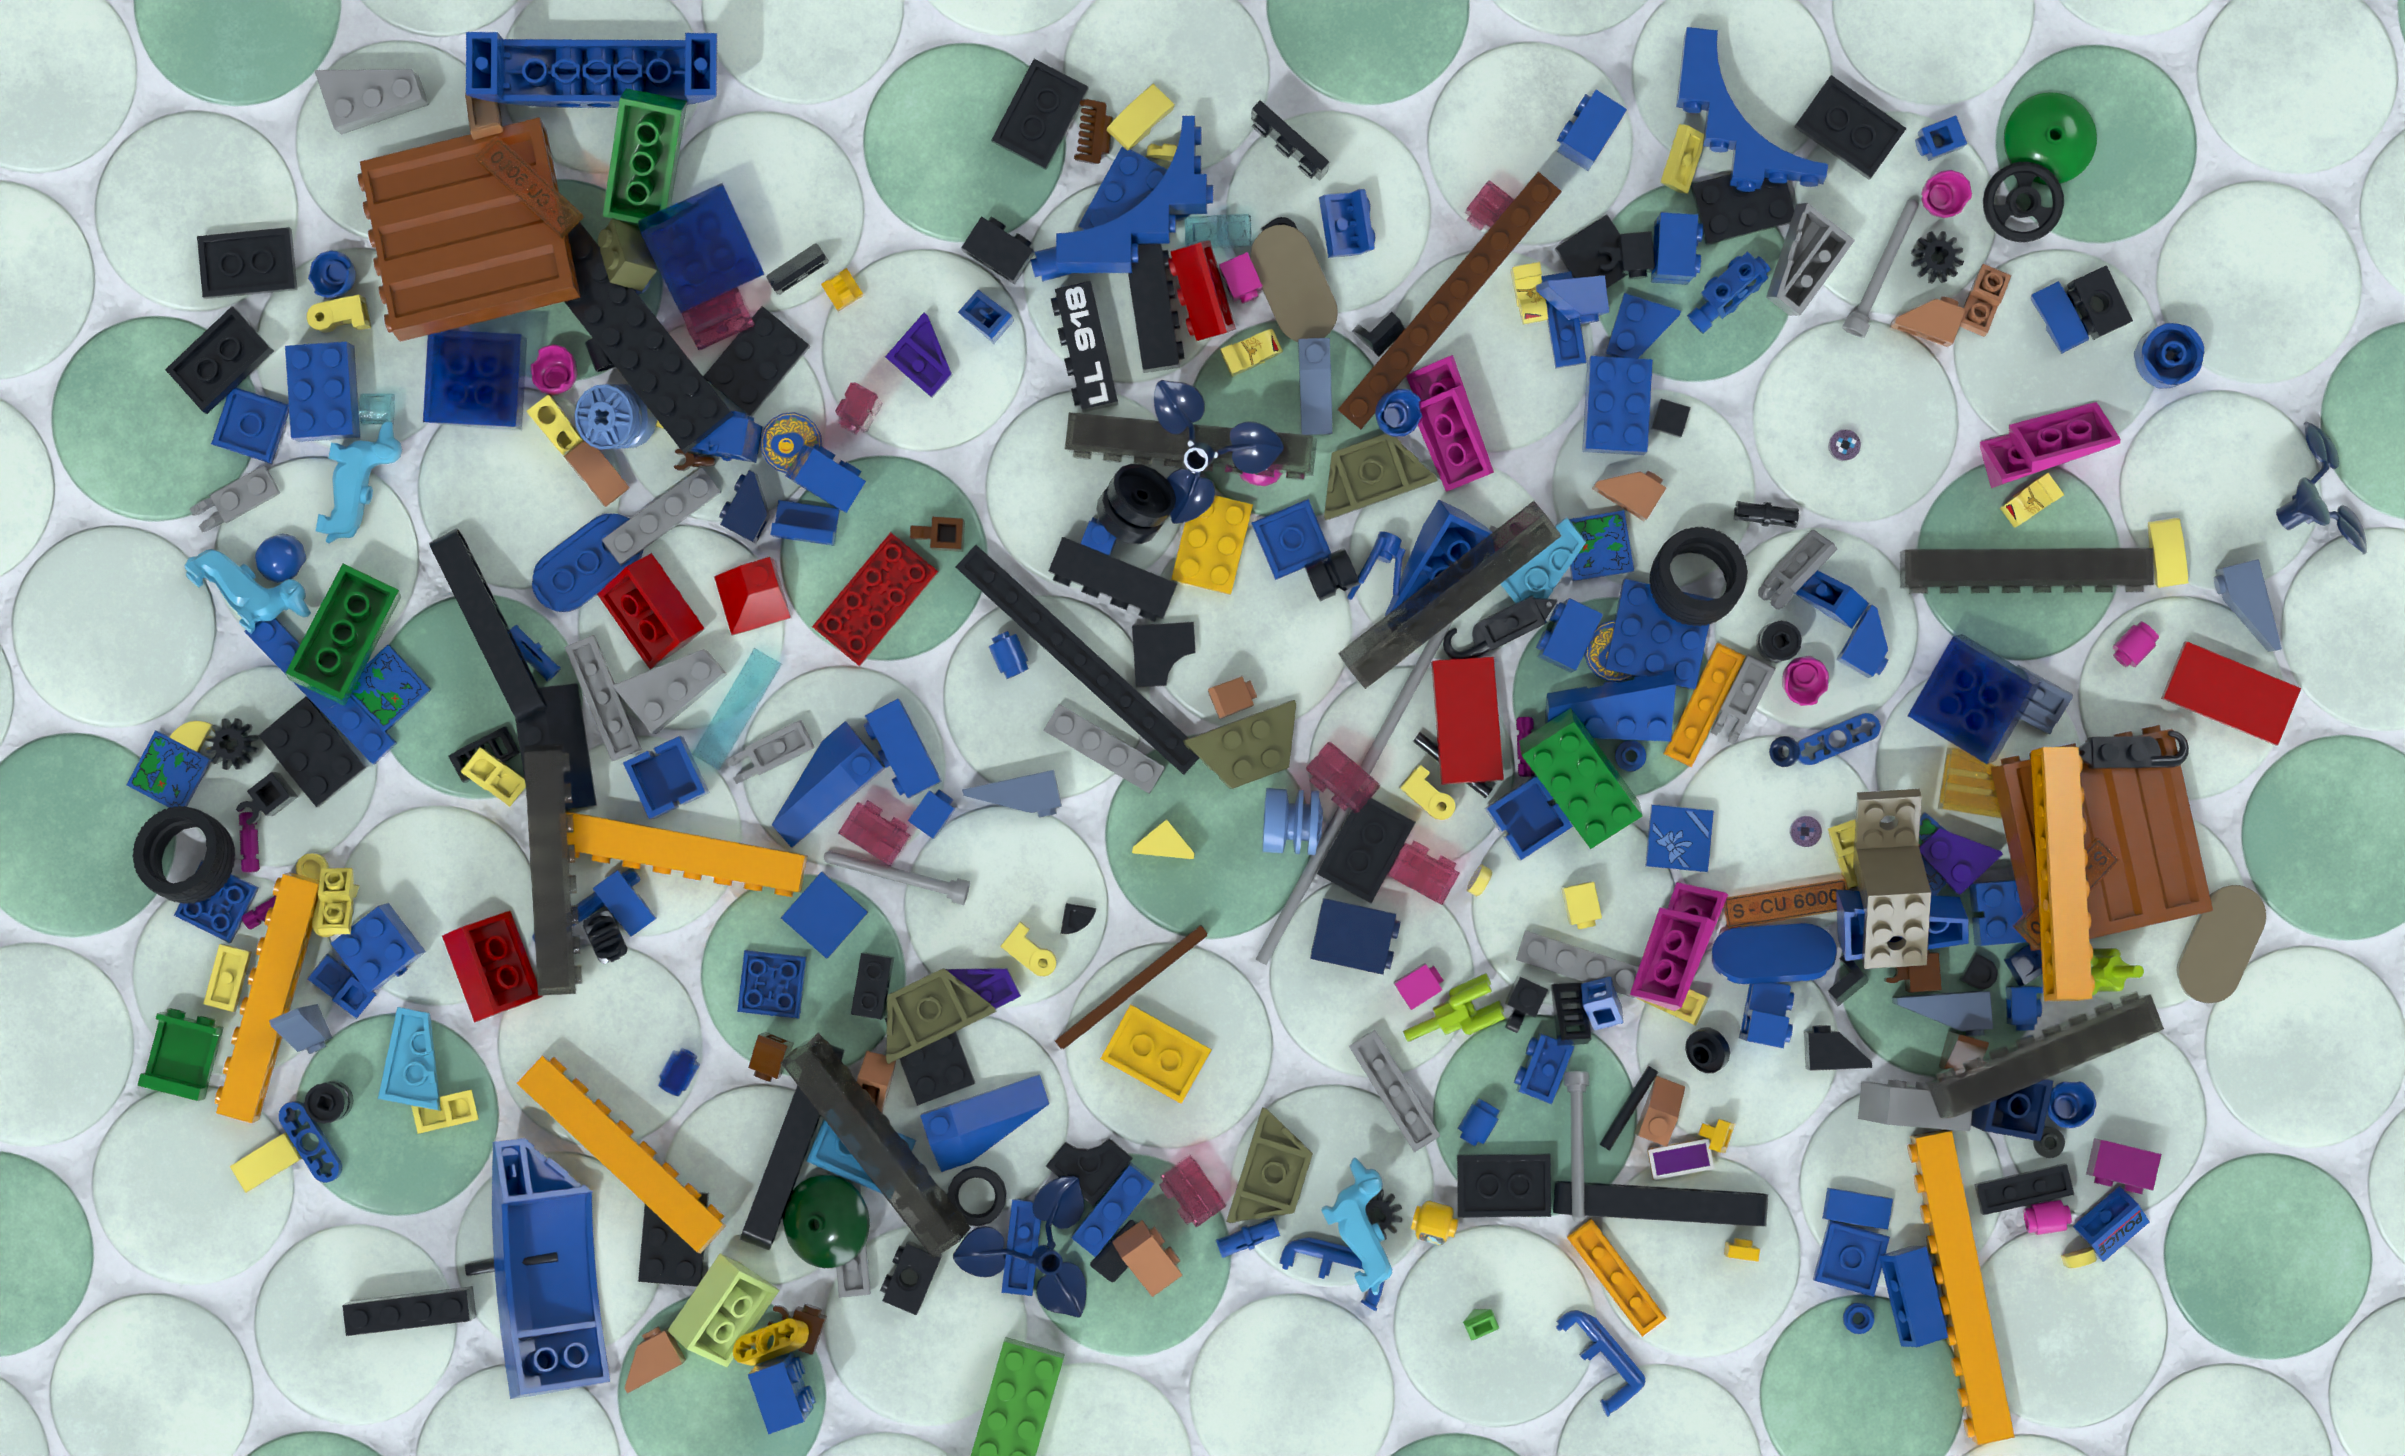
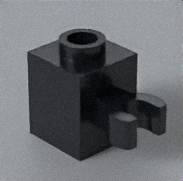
M271 772L247 790L253 800L241 802L236 807L237 812H242L247 807L251 808L253 815L246 823L247 825H252L259 821L261 812L265 816H274L298 798V796L280 773Z

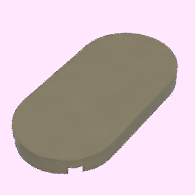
M1275 225L1262 231L1252 245L1250 259L1279 328L1287 337L1298 342V339L1325 338L1336 324L1338 316L1337 304L1308 239L1298 229L1287 225Z
M2225 886L2210 894L2213 911L2199 914L2179 958L2176 971L2181 988L2187 996L2198 1002L2217 1003L2233 994L2266 924L2265 905L2257 893L2245 886Z

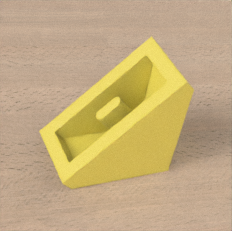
M1167 819L1133 846L1132 849L1134 854L1194 859L1195 854Z

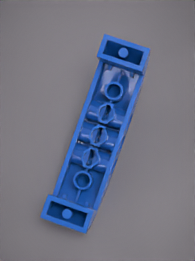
M466 32V95L473 98L536 107L618 108L620 97L626 88L687 100V105L705 102L717 97V33H685V40L503 39L498 32Z

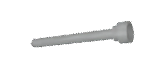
M1915 199L1907 201L1857 311H1853L1851 316H1847L1842 328L1852 335L1865 338L1870 327L1868 324L1870 320L1868 317L1869 312L1918 208V202Z
M832 851L824 854V860L829 864L947 894V898L952 899L953 903L964 905L970 887V881L958 878L957 881L951 880L946 882Z
M1575 1071L1564 1073V1086L1567 1087V1092L1571 1093L1572 1218L1576 1222H1581L1585 1216L1583 1093L1586 1092V1087L1589 1086V1073Z

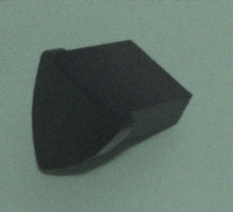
M1391 312L1371 332H1368L1360 325H1357L1352 332L1379 357L1397 340L1405 330V327L1401 320Z
M1844 955L1839 959L1849 973L1828 990L1830 998L1837 1006H1840L1868 983V977L1853 960L1845 961Z

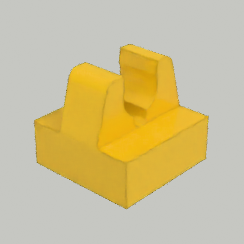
M847 268L821 284L838 312L864 296Z
M1718 1119L1716 1127L1702 1123L1698 1135L1711 1139L1709 1149L1726 1153L1736 1124Z

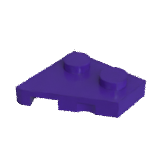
M925 312L885 356L887 360L931 398L937 394L952 376L930 319Z
M1940 828L1933 832L1919 846L1924 860L1957 895L1962 894L2003 855L2000 850Z
M1007 968L946 969L994 1006L995 1009L1021 997Z

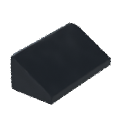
M813 244L769 273L766 278L776 294L781 295L828 264L829 260L819 245Z
M1130 1220L1090 1262V1266L1112 1283L1128 1268L1112 1241L1138 1223L1134 1220Z

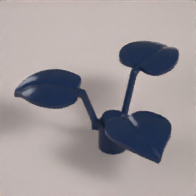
M1161 380L1156 384L1154 408L1161 426L1172 434H1180L1187 426L1189 428L1188 446L1190 449L1184 455V463L1188 469H1178L1167 477L1176 496L1175 508L1170 514L1173 524L1191 521L1202 515L1212 505L1216 493L1215 485L1210 479L1200 476L1201 471L1211 464L1213 458L1233 451L1232 460L1235 466L1244 473L1256 474L1269 468L1284 450L1283 442L1272 429L1261 423L1251 421L1240 423L1232 428L1230 431L1232 445L1213 451L1206 443H1196L1195 426L1193 423L1199 421L1205 412V401L1202 394L1194 386L1187 383Z
M2305 422L2303 424L2305 425L2307 445L2315 458L2322 463V467L2311 480L2305 477L2299 480L2297 492L2292 496L2293 500L2276 510L2277 518L2286 530H2291L2303 522H2306L2308 525L2316 522L2326 526L2330 523V518L2337 520V527L2345 539L2364 555L2367 553L2366 536L2358 517L2344 505L2338 507V512H2329L2327 505L2319 496V492L2314 485L2329 470V466L2332 469L2339 467L2337 450L2327 434L2317 426Z
M1063 1176L1053 1179L1042 1186L1033 1200L1034 1216L1039 1220L1047 1221L1045 1225L1047 1245L1038 1246L1032 1256H1028L1011 1249H1003L1004 1238L996 1229L987 1226L978 1227L964 1237L953 1253V1260L963 1271L985 1278L995 1276L1004 1269L1005 1259L1003 1255L1005 1254L1025 1260L1030 1264L1033 1263L1045 1274L1038 1281L1036 1288L1039 1303L1051 1312L1080 1318L1086 1301L1085 1278L1080 1268L1075 1264L1063 1262L1061 1255L1054 1249L1056 1243L1053 1240L1051 1230L1052 1224L1059 1229H1067L1075 1225L1080 1220L1084 1210V1199L1079 1179L1075 1176Z

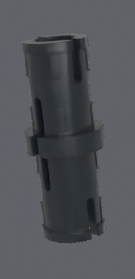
M1736 501L1735 505L1737 507L1734 508V520L1761 523V526L1768 527L1771 524L1796 528L1799 509L1772 506L1771 502L1754 504Z

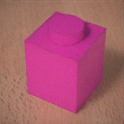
M1248 252L1219 264V270L1233 302L1241 300L1242 304L1259 297L1257 292L1262 290V284Z
M1424 963L1395 981L1394 985L1409 1009L1413 1010L1441 992L1442 988L1439 984L1444 980L1435 966L1428 968Z

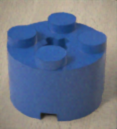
M2166 323L2149 331L2141 338L2134 351L2135 365L2140 376L2149 384L2159 389L2173 388L2191 380L2199 373L2205 353L2204 344L2199 334L2191 327L2177 323ZM2172 351L2174 356L2168 361L2165 355L2167 352Z

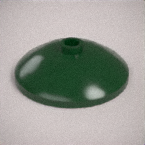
M818 1175L804 1180L791 1192L784 1208L783 1226L787 1241L798 1257L815 1267L835 1268L849 1263L861 1252L868 1238L870 1218L862 1195L850 1182L834 1175ZM815 1219L819 1222L818 1229H816L814 1226Z

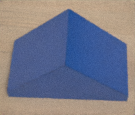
M977 290L958 311L965 320L993 344L1014 322L1012 315L980 290Z

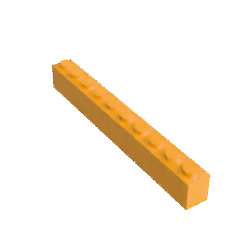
M1943 1129L1910 1136L1912 1144H1908L1907 1149L1911 1163L1916 1162L1918 1174L1914 1175V1184L1917 1193H1922L1924 1205H1920V1213L1923 1223H1928L1930 1235L1926 1236L1929 1253L1935 1255L1937 1266H1933L1932 1271L1935 1283L1941 1285L1943 1294L1942 1297H1939L1942 1313L1947 1315L1949 1327L1946 1328L1948 1334L1946 1340L1949 1346L1953 1345L1955 1358H1951L1953 1373L1955 1377L1959 1376L1962 1387L1957 1389V1394L1961 1407H1966L1968 1419L1963 1420L1966 1435L1968 1438L1972 1437V1441L1978 1445L2015 1438L1953 1133L1951 1130Z

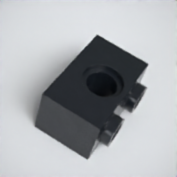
M2107 265L2067 284L2069 289L2066 292L2074 308H2078L2082 316L2081 322L2087 334L2091 335L2093 340L2133 321ZM2092 297H2099L2103 301L2104 307L2102 312H2097L2091 307L2090 301Z
M867 952L861 953L851 1015L880 1020L884 1018L894 957Z
M908 1241L905 1247L899 1245L892 1263L897 1264L893 1276L886 1275L880 1289L881 1292L885 1293L882 1301L917 1315L940 1263L942 1254L911 1241ZM913 1269L918 1275V1281L912 1285L904 1283L901 1278L903 1270Z

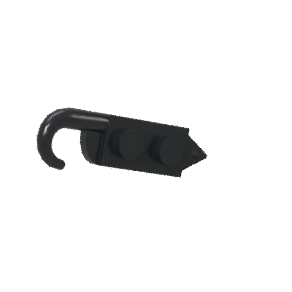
M1531 595L1479 621L1472 631L1475 645L1463 651H1457L1451 645V639L1457 633V629L1452 628L1444 637V651L1451 659L1477 658L1547 623L1546 618L1558 600L1535 598L1534 595ZM1547 602H1551L1552 606L1548 607Z
M2170 730L2168 736L2174 737L2180 747L2175 755H2161L2158 742L2151 736L2089 737L2086 743L2079 746V751L2082 753L2080 755L2082 761L2088 764L2089 769L2173 768L2181 765L2186 760L2189 754V745L2181 733Z

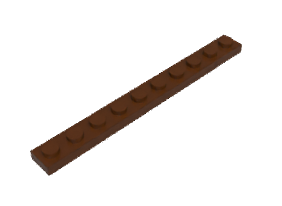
M1538 171L1337 410L1362 430L1375 414L1377 402L1382 395L1396 389L1562 191Z

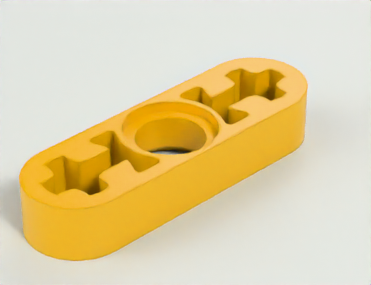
M788 1318L745 1334L736 1340L733 1347V1357L738 1363L754 1366L800 1349L808 1339V1326L802 1321ZM771 1335H773L774 1342L772 1347L768 1350V1339Z

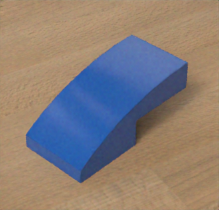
M2059 281L2031 295L2033 305L2046 323V331L2061 354L2089 340L2081 319Z
M617 870L593 888L630 937L657 919L620 870Z
M328 953L307 977V980L332 997V1001L356 1019L376 996L374 991L368 993L356 976Z
M1827 1188L1822 1218L1888 1230L1893 1199Z

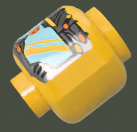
M1426 1201L1422 1206L1417 1205L1411 1229L1415 1230V1235L1419 1240L1443 1245L1447 1241L1448 1236L1455 1237L1459 1220L1453 1218L1454 1210L1452 1207L1433 1201Z

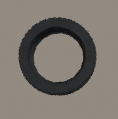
M1691 527L1681 530L1669 538L1656 555L1650 571L1649 583L1651 594H1653L1652 597L1662 612L1671 617V619L1676 620V622L1689 626H1705L1722 619L1734 608L1744 592L1748 570L1741 549L1729 536L1727 537L1726 534L1713 528ZM1685 553H1695L1713 560L1722 570L1726 581L1724 594L1718 599L1706 601L1694 599L1683 593L1675 584L1670 571V564L1673 558Z
M174 806L157 812V814H154L144 823L134 842L132 857L138 877L151 891L173 902L190 904L211 898V896H214L224 887L234 868L235 847L230 833L214 817L195 808ZM200 828L206 837L207 847L202 865L194 875L185 881L170 883L165 878L162 868V858L166 846L175 835L184 829Z

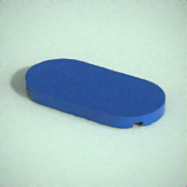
M602 514L543 556L536 564L532 577V589L538 601L545 607L557 612H570L579 609L594 598L626 566L641 559L643 550L620 566L602 542V539L626 523L630 518L620 514Z
M1800 923L1736 927L1724 931L1716 938L1712 947V964L1720 975L1722 973L1727 977V980L1737 984L1809 981L1821 978L1830 968L1832 969L1836 960L1837 947L1833 937L1826 930L1813 924Z

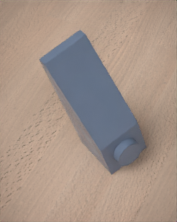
M1330 338L1298 339L1301 435L1332 434Z
M2259 559L2215 570L2217 576H2214V586L2217 593L2222 594L2223 601L2268 652L2281 650L2282 647Z
M1054 770L962 790L963 796L1029 813L1038 812L1039 818L1057 814L1056 808L1062 807Z
M1981 990L1892 997L1893 1004L1956 1030L1965 1031L1966 1036L1985 1035L1984 1029H1993L1990 991Z
M318 1004L296 1008L269 1020L271 1027L297 1052L307 1050L309 1054L325 1048L324 1041L333 1038Z

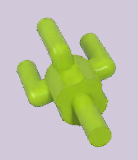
M2093 948V958L2090 963L2091 975H2093L2095 980V988L2092 996L2096 995L2097 992L2122 991L2127 978H2140L2143 976V967L2125 963L2120 957V951L2116 948Z
M1487 973L1452 988L1449 991L1450 999L1433 1007L1435 1017L1403 1031L1407 1042L1439 1028L1442 1029L1445 1035L1461 1028L1465 1034L1471 1035L1504 1020V1008L1500 1000L1477 1011L1472 1003V1000L1492 992L1490 987L1491 981Z

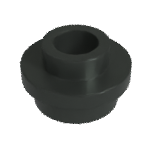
M2044 1127L2041 1141L2033 1140V1146L2040 1156L2054 1158L2063 1151L2065 1139L2063 1134L2056 1128ZM2048 1137H2052L2055 1144L2052 1148L2048 1149L2045 1147V1140Z

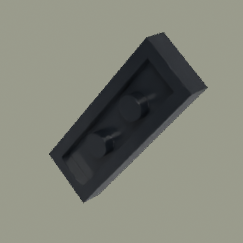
M2065 1163L1974 1184L1982 1215L2074 1195L2068 1165Z

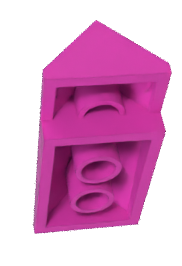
M1453 355L1409 373L1406 378L1410 388L1421 399L1419 406L1422 418L1419 420L1418 427L1445 491L1448 492L1494 473Z
M2094 402L2010 424L2008 435L1981 441L1980 449L1990 486L1994 488L2120 444L2121 439L2098 403Z
M1676 882L1668 908L1659 907L1630 995L1672 1011L1682 1008L1727 899V893Z

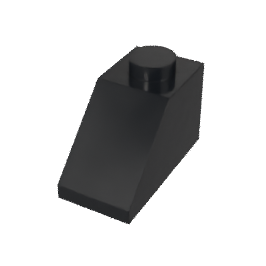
M1831 1025L1812 1026V1032H1804L1805 1067L1807 1070L1872 1068V1061L1840 1032L1831 1031Z

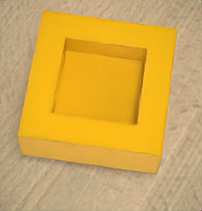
M1734 1238V1243L1725 1242L1724 1255L1729 1258L1758 1262L1760 1249L1752 1246V1240Z

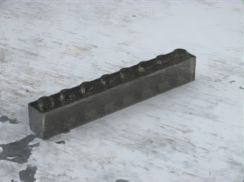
M1069 412L1065 450L1073 453V458L1091 460L1092 455L1103 456V461L1121 463L1122 458L1134 459L1133 464L1152 466V460L1163 461L1164 467L1182 469L1184 455L1190 449L1188 446L1189 428L1187 426L1180 434H1172L1166 431L1159 421ZM1193 424L1195 426L1196 443H1206L1213 451L1232 445L1230 440L1232 428ZM1275 432L1283 442L1284 450L1269 468L1255 475L1274 477V472L1286 473V479L1304 480L1305 475L1313 476L1317 438L1312 435ZM1233 451L1213 458L1211 464L1203 470L1212 472L1213 466L1225 467V473L1243 474V471L1238 469L1233 463Z
M1532 501L1338 653L1366 689L1562 535L1536 502Z
M2153 548L1909 549L1900 551V589L1909 588V594H1928V588H1940V594H1958L1959 588H1971V594L1990 593V588H2002L2003 594L2021 593L2020 588H2033V593H2051V588L2062 587L2063 593H2082V587H2094V593H2113V587H2125V593L2144 592V587L2154 585Z
M563 744L525 746L524 765L538 996L576 994L577 984L583 983L582 965H576L575 955L581 954L580 935H574V924H579V907L572 903V894L577 893V875H571L570 863H576L575 844L569 845L568 834L574 833L573 814H567V802H572L571 783L566 784L565 772H570V753H564Z
M2136 991L2120 997L2121 1003L2112 1005L2109 1002L2094 1008L2095 1013L2086 1016V1013L2073 1016L2068 1019V1025L2060 1027L2059 1024L2044 1028L2042 1029L2043 1035L2034 1038L2033 1035L2020 1038L2015 1041L2017 1046L2008 1049L2007 1046H2002L1991 1050L1989 1058L1981 1060V1057H1976L1963 1062L1964 1068L1955 1071L1954 1068H1949L1937 1073V1079L1927 1083L1940 1119L1957 1117L2163 1030L2164 1027L2151 994L2139 996Z
M818 1032L791 1051L780 1062L932 1258L934 1259L960 1242L971 1229L962 1213L958 1212L948 1199L946 1192L929 1175L925 1165L919 1162L910 1150L907 1142L898 1135L891 1126L889 1119L873 1103L869 1093L862 1089L852 1076L850 1069L834 1053L830 1043L824 1040Z

